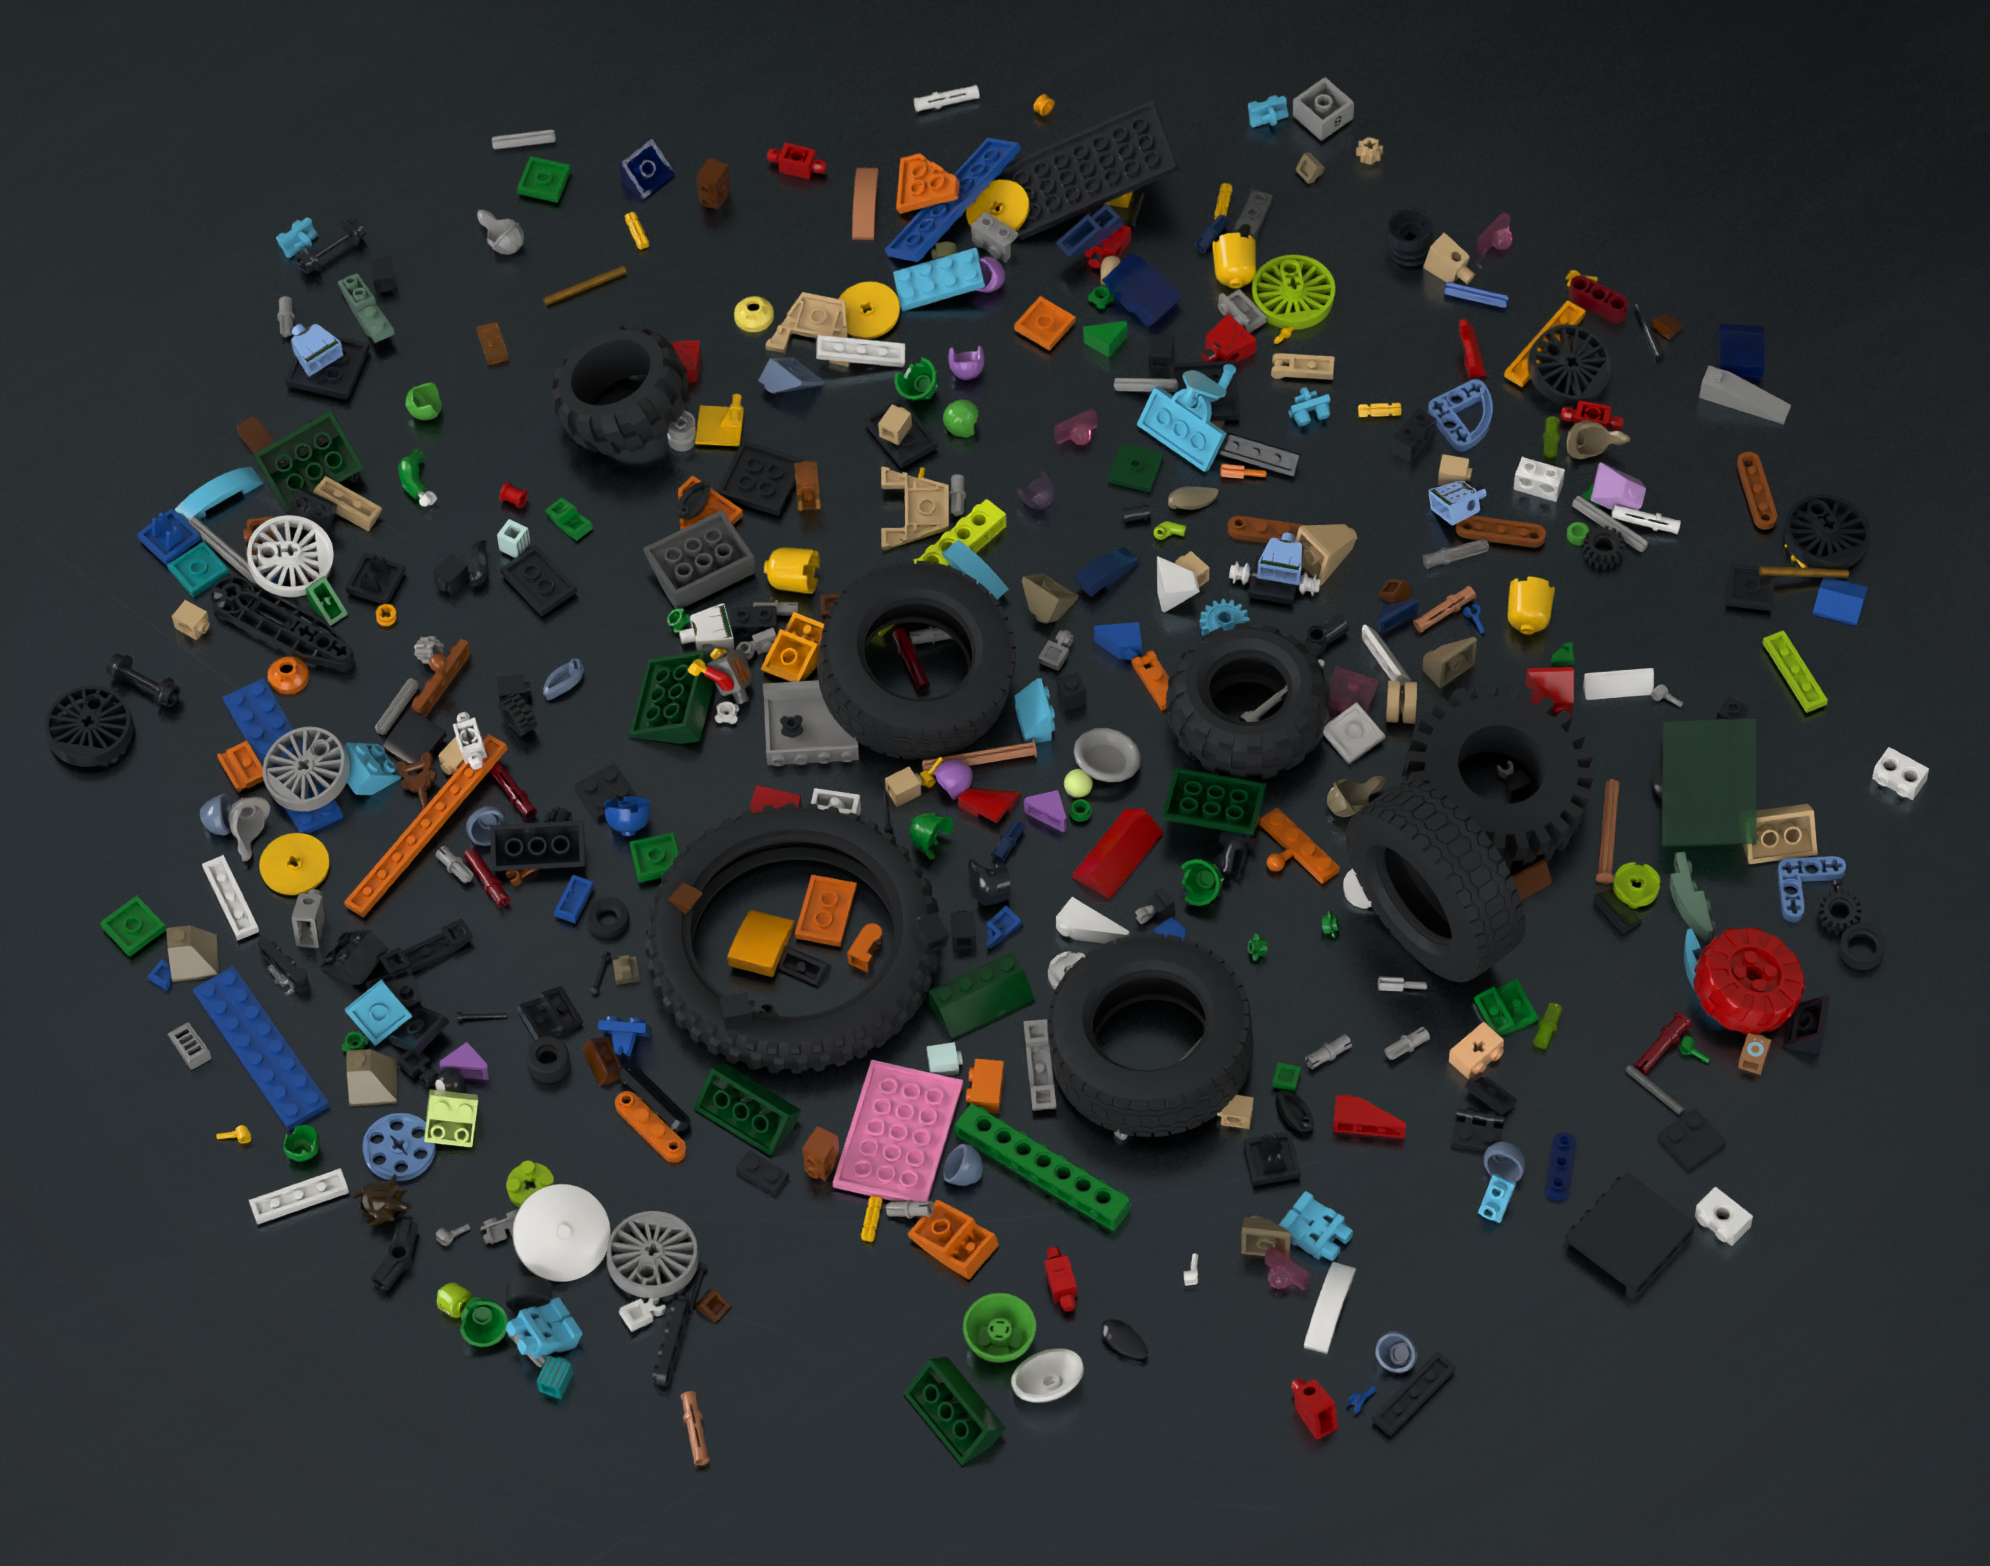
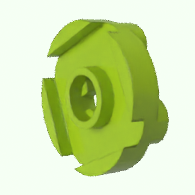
M1630 862L1617 870L1612 887L1619 900L1627 904L1628 907L1637 909L1640 906L1652 903L1657 898L1660 890V877L1651 866L1646 864L1641 866L1636 865V862ZM1632 882H1640L1642 884L1640 888H1636L1632 886Z
M524 1161L520 1166L513 1169L507 1178L506 1188L509 1198L514 1205L520 1208L524 1201L533 1193L547 1186L554 1185V1177L551 1171L544 1165L533 1163L532 1161ZM535 1182L536 1188L527 1190L526 1184Z

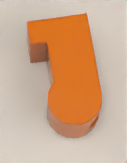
M872 923L863 927L847 952L848 964L869 973L873 967L872 955L883 943L882 929L879 925Z

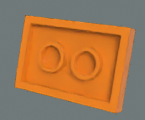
M811 875L796 927L795 938L841 947L856 894L857 883Z

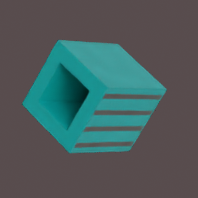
M548 1356L537 1379L539 1392L562 1399L573 1376L572 1365L569 1361L562 1357L554 1358Z

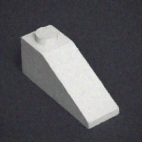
M1073 897L1056 916V929L1063 936H1069L1074 940L1102 944L1113 940L1114 944H1116V939L1130 936V931Z

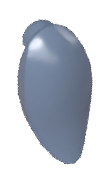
M579 659L570 660L569 663L560 666L549 675L543 687V696L546 701L568 691L579 682L584 672V666Z

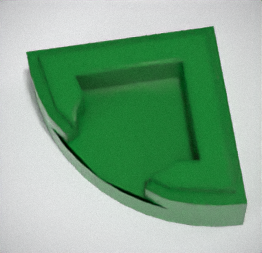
M1573 642L1563 644L1553 654L1551 667L1574 666Z

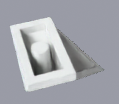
M1157 556V593L1161 610L1165 613L1197 594L1200 590L1194 572Z

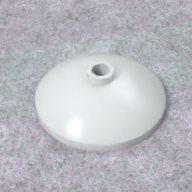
M1067 1349L1045 1350L1027 1358L1016 1368L1012 1376V1387L1016 1395L1026 1401H1052L1066 1395L1075 1388L1082 1378L1084 1366L1081 1358L1073 1351Z

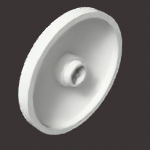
M567 1184L547 1186L529 1196L516 1214L513 1224L515 1250L522 1263L532 1273L541 1278L555 1282L579 1279L593 1271L603 1260L607 1252L610 1238L608 1216L600 1202L582 1188Z

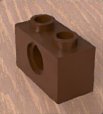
M708 158L697 175L699 203L719 210L731 192L727 164Z

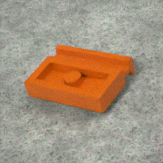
M248 741L226 750L227 752L222 755L220 753L217 754L219 762L238 793L246 787L248 789L264 781L263 767Z

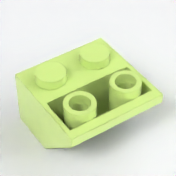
M430 1089L424 1142L472 1147L478 1096L475 1094Z

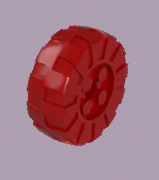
M1736 927L1723 931L1719 937L1715 936L1702 951L1694 970L1696 972L1693 980L1695 994L1698 995L1701 1001L1700 1005L1706 1013L1714 1017L1725 1028L1732 1031H1740L1743 1034L1769 1033L1781 1027L1797 1009L1805 989V976L1801 971V963L1795 953L1790 951L1786 943L1775 935H1769L1757 928L1737 929Z

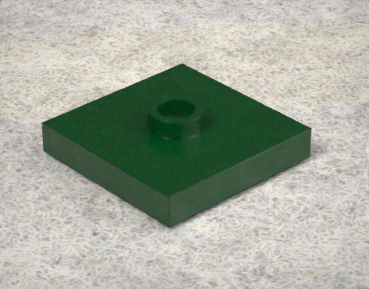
M1121 443L1108 476V483L1151 493L1164 454Z

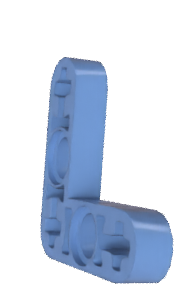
M1836 856L1787 858L1780 861L1777 877L1784 919L1795 923L1803 918L1805 906L1801 882L1841 879L1845 874V861ZM1813 865L1818 871L1812 874L1807 872L1805 867ZM1832 865H1835L1838 871H1834V869L1831 868ZM1786 867H1789L1790 871H1792V872H1791V873H1787V871L1785 870V868H1786ZM1792 886L1797 889V893L1790 895L1784 889ZM1791 902H1795L1796 914H1792V910H1790Z

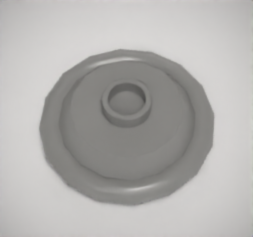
M1094 728L1083 733L1075 742L1073 753L1076 763L1086 774L1094 779L1105 782H1121L1132 777L1140 767L1141 754L1138 746L1129 736L1118 730Z

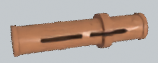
M1467 586L1457 594L1449 595L1446 601L1418 619L1413 620L1415 628L1422 633L1425 629L1450 613L1458 612L1461 610V606L1476 598L1474 590Z
M688 1391L681 1395L685 1412L683 1420L687 1423L694 1464L704 1465L709 1462L701 1422L703 1414L699 1411L696 1392Z

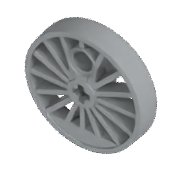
M318 727L294 729L280 737L269 749L263 764V779L271 796L281 806L289 810L301 812L315 810L334 800L345 787L350 774V757L344 745L329 731ZM310 737H315L310 746ZM300 739H303V754L297 742ZM293 744L299 758L287 750L286 747ZM281 752H283L291 760L280 758L278 756L281 754ZM341 755V759L336 760V758ZM274 764H278V765H282V766H283V767H275V768H273ZM340 768L338 773L329 771V769ZM323 776L334 779V781L331 785H329L321 777ZM315 782H319L326 790L319 793ZM310 784L315 797L308 799ZM300 790H301V799L298 797V794H299Z
M646 1211L626 1218L614 1229L608 1241L606 1260L608 1271L620 1288L642 1298H661L678 1292L691 1281L698 1267L699 1252L696 1238L690 1227L683 1220L666 1212ZM638 1228L645 1229L646 1238ZM630 1229L637 1239L628 1235L625 1232ZM650 1230H655L653 1240L651 1238ZM618 1239H620V1240L624 1241V1242L627 1243V1244L616 1243V1242L618 1241ZM685 1239H688V1240H689V1242H687V1243L678 1244V1243L684 1241ZM612 1251H614V1252H620V1253H624V1254H619V1255H613V1256H612ZM693 1251V1255L681 1254L684 1252ZM677 1262L689 1264V1266L685 1268ZM626 1263L619 1268L615 1267V1264ZM668 1268L679 1273L680 1276L675 1278ZM635 1269V1270L632 1272V1274L628 1277V1279L623 1276L624 1274H626V1273L630 1272L631 1270ZM661 1272L668 1279V1283L661 1284ZM650 1275L651 1277L645 1278L643 1276Z

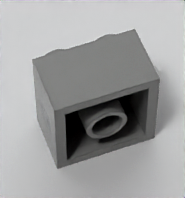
M1326 77L1293 99V116L1321 141L1353 119L1354 102Z

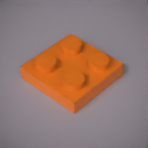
M1040 296L1014 324V330L1050 351L1076 322V319L1072 314Z

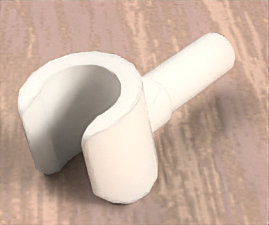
M1198 1254L1192 1255L1191 1271H1184L1185 1286L1198 1283Z

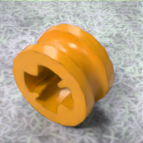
M1043 94L1034 103V110L1039 112L1040 115L1045 116L1054 107V100L1049 99L1046 94Z
M383 604L377 608L376 619L378 624L381 626L394 624L397 617L396 609L392 605ZM385 612H386V614H388V612H389V613H390V617H388V618H386V616H385V617H382V614L385 613Z

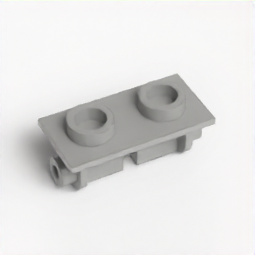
M519 1209L506 1213L507 1218L498 1221L497 1217L483 1222L485 1226L481 1227L480 1231L486 1230L487 1234L483 1235L486 1244L491 1243L492 1245L507 1239L505 1230L508 1228L513 1237V1224Z

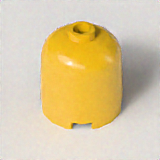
M1228 233L1219 236V241H1213L1215 275L1218 281L1233 289H1238L1251 283L1256 275L1255 239L1252 236L1248 238L1241 237L1240 233Z
M787 547L774 550L769 560H766L764 563V573L767 574L769 583L778 590L804 594L814 593L818 583V578H814L815 568H820L818 551Z
M1527 577V581L1520 582L1519 578L1511 581L1509 587L1508 621L1512 627L1526 635L1542 631L1548 626L1550 621L1555 587L1548 586L1549 581L1537 577Z

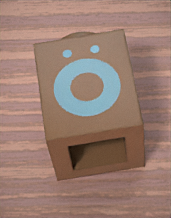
M1748 1033L1740 1055L1738 1068L1761 1075L1769 1053L1771 1040L1760 1034Z

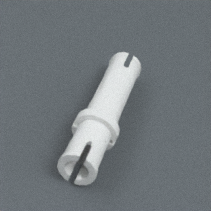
M977 85L939 94L933 92L930 96L915 98V109L917 112L930 108L940 109L944 105L978 99L979 91ZM965 94V95H963V96H958V97H954V98H949V97H952V96H957V95Z
M1614 505L1611 515L1612 519L1615 518L1651 527L1654 531L1659 529L1674 534L1678 533L1681 522L1680 520L1663 517L1660 513L1654 515ZM1625 514L1642 517L1643 519L1627 516ZM1648 519L1654 520V521H1658V522H1662V523H1666V525L1660 524V523H1656V522H1651V521H1649Z

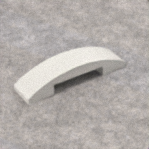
M1332 1262L1311 1319L1304 1348L1328 1354L1335 1333V1327L1347 1292L1350 1290L1356 1268Z

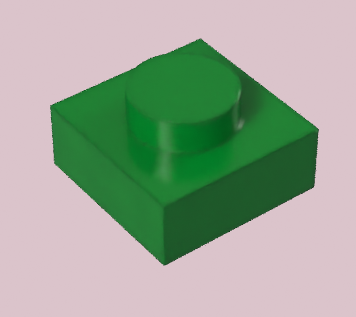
M1278 1062L1272 1080V1087L1295 1092L1301 1067Z

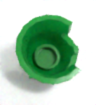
M922 357L921 363L909 365L905 375L903 373H895L894 382L896 390L901 396L913 401L931 399L938 387V371L934 369V366L928 359Z
M924 813L916 816L914 819H911L909 830L912 843L917 850L925 853L929 859H935V854L928 848L938 844L936 838L939 829L942 830L943 834L953 833V819L950 816H941L935 813Z
M1200 858L1199 860L1187 861L1181 866L1186 871L1182 879V884L1188 891L1184 898L1186 902L1191 905L1202 906L1209 904L1216 896H1219L1224 877L1216 864L1203 861Z
M473 1297L469 1300L461 1312L463 1324H461L460 1332L463 1338L470 1344L478 1347H487L498 1343L505 1336L508 1324V1317L504 1309L495 1300Z

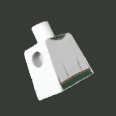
M724 603L691 615V628L679 631L681 643L685 644L695 641L697 651L705 650L707 653H711L715 648L720 647L724 648L727 652L734 651L733 636Z

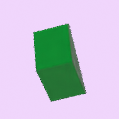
M1127 321L1083 327L1084 344L1108 358L1127 338Z
M325 576L305 588L309 606L330 626L348 614Z

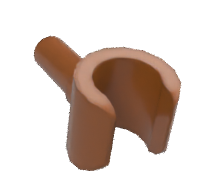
M536 870L507 871L506 876L508 879L517 876L510 882L513 886H519L523 877Z

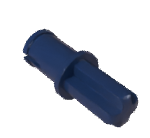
M1223 214L1219 215L1210 227L1207 226L1205 228L1204 234L1195 242L1196 249L1205 253L1213 241L1220 238L1219 234L1226 227L1229 219Z
M1015 820L1006 834L1000 836V842L991 853L995 861L1004 862L1010 850L1016 847V840L1025 828V824L1020 820Z

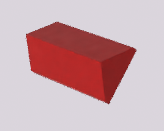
M1125 809L1072 874V878L1111 900L1160 839L1163 831L1145 809Z

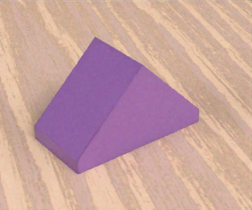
M1058 790L1025 798L1024 813L1062 832L1066 831V815Z
M468 1042L440 1061L441 1071L449 1068L460 1072L464 1078L489 1080L487 1064Z

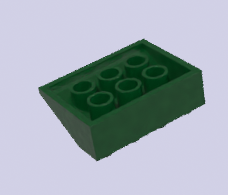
M332 411L327 412L254 454L255 459L286 513L289 512L295 488L302 487L313 492L325 476L340 483L364 469Z
M705 650L648 659L629 731L631 738L677 744L700 741L715 681L705 677L703 672L699 676H693L688 672V668L696 659H701L705 666L708 667L707 663L713 661V658Z
M1175 768L1161 819L1254 835L1264 806L1266 783Z

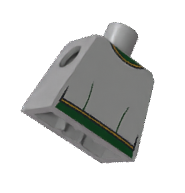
M311 889L308 891V894L301 893L298 895L292 914L295 944L298 947L319 948L325 910L323 897L319 890ZM307 921L311 922L310 928L306 925Z

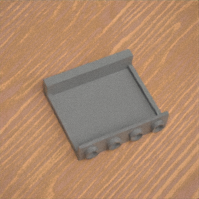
M819 680L763 684L767 765H804L814 762L825 764L830 761L851 762L859 760L858 741H856V737L852 738L845 732L843 727H840L833 718V714L831 715L823 699ZM795 715H800L803 718L801 727H803L804 732L794 738L783 736L781 734L783 726L780 723V719L783 716L794 717Z

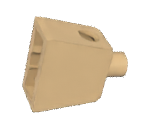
M1443 233L1431 245L1423 268L1445 282L1454 283L1460 278L1468 284L1475 276V273L1467 268L1469 255L1447 234Z

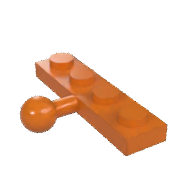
M1275 808L1260 819L1259 825L1286 849L1280 854L1273 853L1268 856L1266 864L1271 871L1277 872L1282 870L1285 861L1293 856L1321 884L1339 873L1340 866L1278 808Z

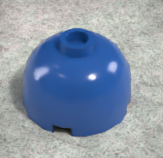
M624 796V800L617 802V797L609 799L604 803L606 820L611 828L622 832V835H635V831L641 830L647 825L651 814L650 801L647 802V798L638 796Z

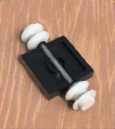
M1261 556L1256 557L1253 571L1248 563L1241 567L1238 561H1236L1235 565H1231L1229 578L1233 579V584L1237 580H1242V584L1245 585L1250 577L1251 584L1248 598L1293 605L1297 588H1299L1302 595L1306 591H1311L1312 596H1314L1315 592L1319 593L1321 579H1317V574L1313 578H1309L1307 573L1303 574L1300 580V587L1299 585L1257 578L1258 562Z

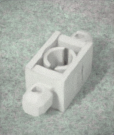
M467 712L459 713L457 715L458 724H453L458 747L465 764L470 763L471 768L474 770L483 767V758L487 757L481 732L475 717L470 719ZM471 737L472 744L469 745L468 738Z

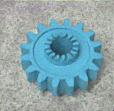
M1222 599L1221 604L1213 601V607L1205 606V612H1201L1200 628H1202V635L1204 636L1220 627L1224 631L1234 629L1235 624L1249 623L1250 619L1247 617V610H1242L1241 604L1234 606V600L1227 604L1225 599Z

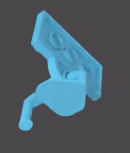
M1230 364L1224 365V372L1218 384L1206 375L1191 370L1183 374L1187 388L1176 392L1174 396L1159 386L1154 387L1137 425L1202 471H1209L1227 434L1210 422L1212 415L1210 402L1217 401L1226 395V389L1233 374L1236 372V368Z

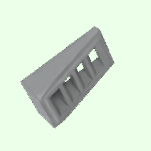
M188 1022L168 1033L169 1038L190 1070L212 1059L210 1051ZM188 1031V1033L178 1039L176 1038L180 1034ZM192 1037L191 1040L181 1044L182 1041ZM196 1043V1045H194V1046H192L191 1048L185 1050L186 1047H188V1046H190V1045ZM200 1049V1051H198V1052L192 1054L191 1056L189 1055L190 1053L194 1052L195 1050Z

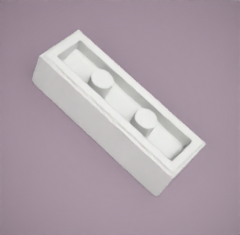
M1366 624L1363 625L1362 640L1391 681H1400L1401 686L1406 681L1410 682V677L1379 634Z
M1653 668L1586 673L1583 684L1585 699L1594 700L1651 695L1654 689Z

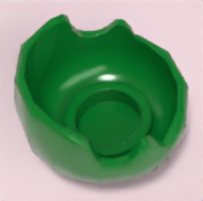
M296 1126L292 1135L285 1136L283 1144L284 1153L288 1158L297 1162H304L313 1158L320 1147L319 1134L312 1126Z

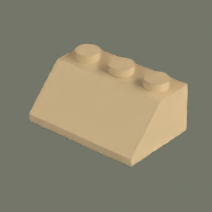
M1808 804L1739 813L1741 838L1748 864L1818 855L1814 810Z

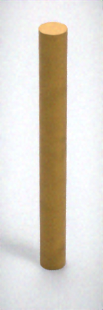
M621 266L544 297V302L548 306L625 275V267Z
M1759 567V575L1823 578H1848L1849 576L1848 569Z

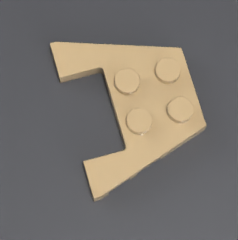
M802 292L787 313L786 319L777 327V331L766 342L765 346L766 350L786 353L791 334L817 338L818 335L848 338L845 301ZM829 360V363L849 367V362Z
M881 467L882 489H905V527L881 528L882 550L894 548L949 530V485L922 477L919 479L909 476L905 472L902 474L891 471L890 468Z

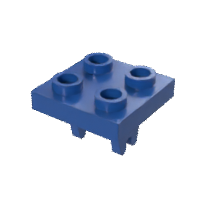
M172 508L165 513L160 512L159 518L153 517L152 523L137 533L138 539L165 565L172 562L201 540L200 534Z
M605 1016V1020H599L598 1022L599 1031L604 1034H612L614 1052L618 1055H622L623 1050L627 1056H631L637 1036L651 1037V1027L643 1019L629 1018V1022H622L619 1017Z

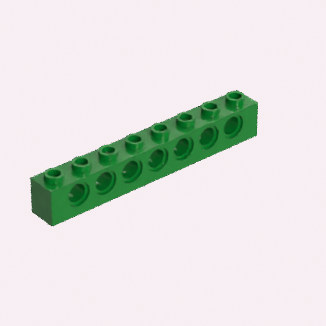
M971 1103L955 1123V1135L1110 1230L1115 1231L1129 1213L1130 1199L1123 1191H1116L1109 1187L1103 1179H1096L1089 1175L1088 1171L1083 1167H1076L1063 1155H1056L1051 1152L1045 1144L1041 1142L1036 1143L1025 1132L1017 1131L1010 1127L1005 1120L997 1119L990 1115L985 1108L977 1107ZM981 1128H988L989 1130H988V1131H981L980 1129H981ZM1001 1140H1008L1009 1142H1007V1143H1000L999 1141H1001ZM1025 1151V1152H1028L1029 1154H1027V1155H1020L1019 1153ZM1045 1163V1164H1048L1049 1166H1047V1167H1040L1039 1165ZM1065 1175V1176H1068L1069 1178H1067V1179H1060V1178H1058V1177ZM1085 1187V1188H1088L1089 1190H1087V1191H1080V1190H1078V1189ZM1107 1200L1109 1202L1103 1204L1099 1203L1098 1201Z

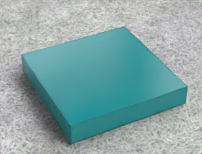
M205 541L167 564L170 572L193 598L217 583L220 579L230 575V570Z

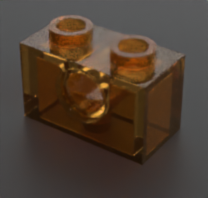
M817 461L794 463L798 511L821 509Z

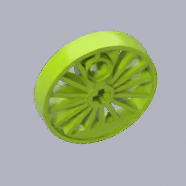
M1284 255L1268 261L1257 271L1252 284L1253 302L1267 316L1268 323L1282 329L1284 327H1293L1294 330L1306 329L1318 324L1329 314L1335 297V282L1329 270L1317 260L1302 255ZM1302 270H1309L1302 278ZM1273 272L1277 279L1269 274ZM1315 274L1318 275V277L1310 280ZM1294 305L1295 312L1291 313L1292 306ZM1286 308V312L1284 314H1280Z

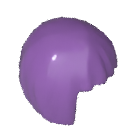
M992 257L981 258L980 262L986 287L977 289V291L990 293L1002 286L1005 280V271L996 259Z
M978 346V351L958 354L954 353V348L949 349V365L956 377L962 380H970L976 378L981 373L985 362L981 346Z
M948 760L934 771L938 783L949 793L952 800L957 799L971 785L972 770L962 760Z

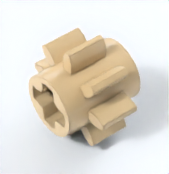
M1367 137L1363 141H1359V147L1356 148V156H1361V162L1372 165L1376 160L1380 161L1381 154H1383V146H1378V139L1375 140L1374 138Z

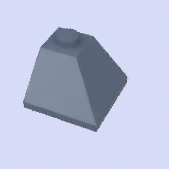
M770 358L758 380L765 385L764 388L774 394L776 392H789L822 386L825 383L823 379L795 358Z

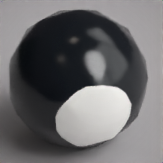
M447 1068L437 1075L435 1081L436 1089L462 1093L465 1087L464 1076L454 1069Z

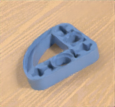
M1471 380L1429 402L1428 414L1436 418V426L1456 451L1465 452L1473 448L1484 438L1491 425L1493 412L1492 398L1488 388L1480 380ZM1460 397L1463 401L1461 403H1453L1451 398ZM1481 401L1483 407L1482 419L1475 430L1470 433L1456 413ZM1451 421L1456 426L1454 428H1447L1444 426V423Z

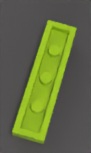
M1783 630L1763 638V645L1806 713L1827 705L1828 700L1785 631Z

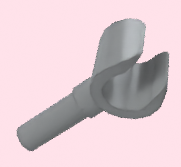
M1658 685L1651 693L1655 701L1665 698L1680 708L1683 705V702L1669 694L1665 685Z
M466 1224L451 1232H448L445 1228H440L436 1232L438 1236L436 1240L443 1246H448L454 1237L469 1230L470 1226Z

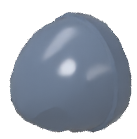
M220 794L209 799L200 809V819L207 830L216 835L225 836L232 832L228 815L233 801L227 794Z
M484 806L474 811L466 824L470 839L478 845H491L490 825H506L503 812L493 806Z
M1497 1142L1485 1151L1484 1165L1491 1176L1496 1173L1506 1180L1516 1182L1523 1175L1525 1158L1522 1151L1515 1144Z
M961 1144L956 1147L945 1161L943 1168L944 1180L961 1186H967L979 1181L983 1170L979 1153L972 1145Z
M1387 1332L1381 1336L1376 1345V1357L1379 1363L1391 1372H1406L1417 1361L1418 1353L1415 1344L1402 1332Z

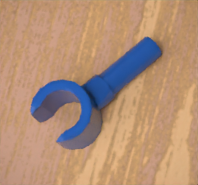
M1477 604L1472 605L1474 614L1471 613L1469 607H1465V616L1473 618L1480 634H1484L1486 631L1479 617L1481 612L1480 606Z
M1372 1386L1361 1394L1352 1393L1347 1406L1353 1404L1355 1405L1353 1412H1360L1364 1401L1377 1391L1376 1386Z

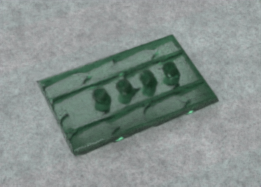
M1742 718L1663 722L1662 847L1757 844V720Z

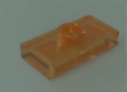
M498 322L477 326V334L487 364L490 365L509 360Z

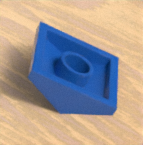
M1823 578L1813 615L1857 626L1868 587L1835 578Z

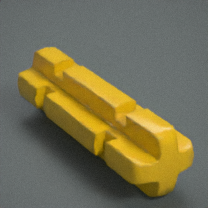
M1223 183L1220 186L1217 208L1214 214L1215 220L1221 214L1225 217L1227 216L1226 213L1232 193L1231 184Z
M627 213L625 221L636 241L637 247L641 250L647 248L649 241L636 213Z
M1399 402L1392 403V405H1389V403L1371 404V406L1367 404L1358 405L1359 417H1368V415H1371V417L1389 416V414L1399 416L1402 411L1401 403Z
M876 1196L869 1198V1206L863 1224L864 1228L861 1233L863 1241L872 1242L875 1238V1230L877 1229L882 1207V1198Z

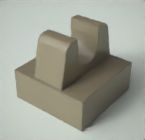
M1304 153L1295 170L1309 184L1314 183L1316 178L1322 175L1325 167L1311 153Z
M619 956L620 959L613 960L617 985L640 981L636 956Z

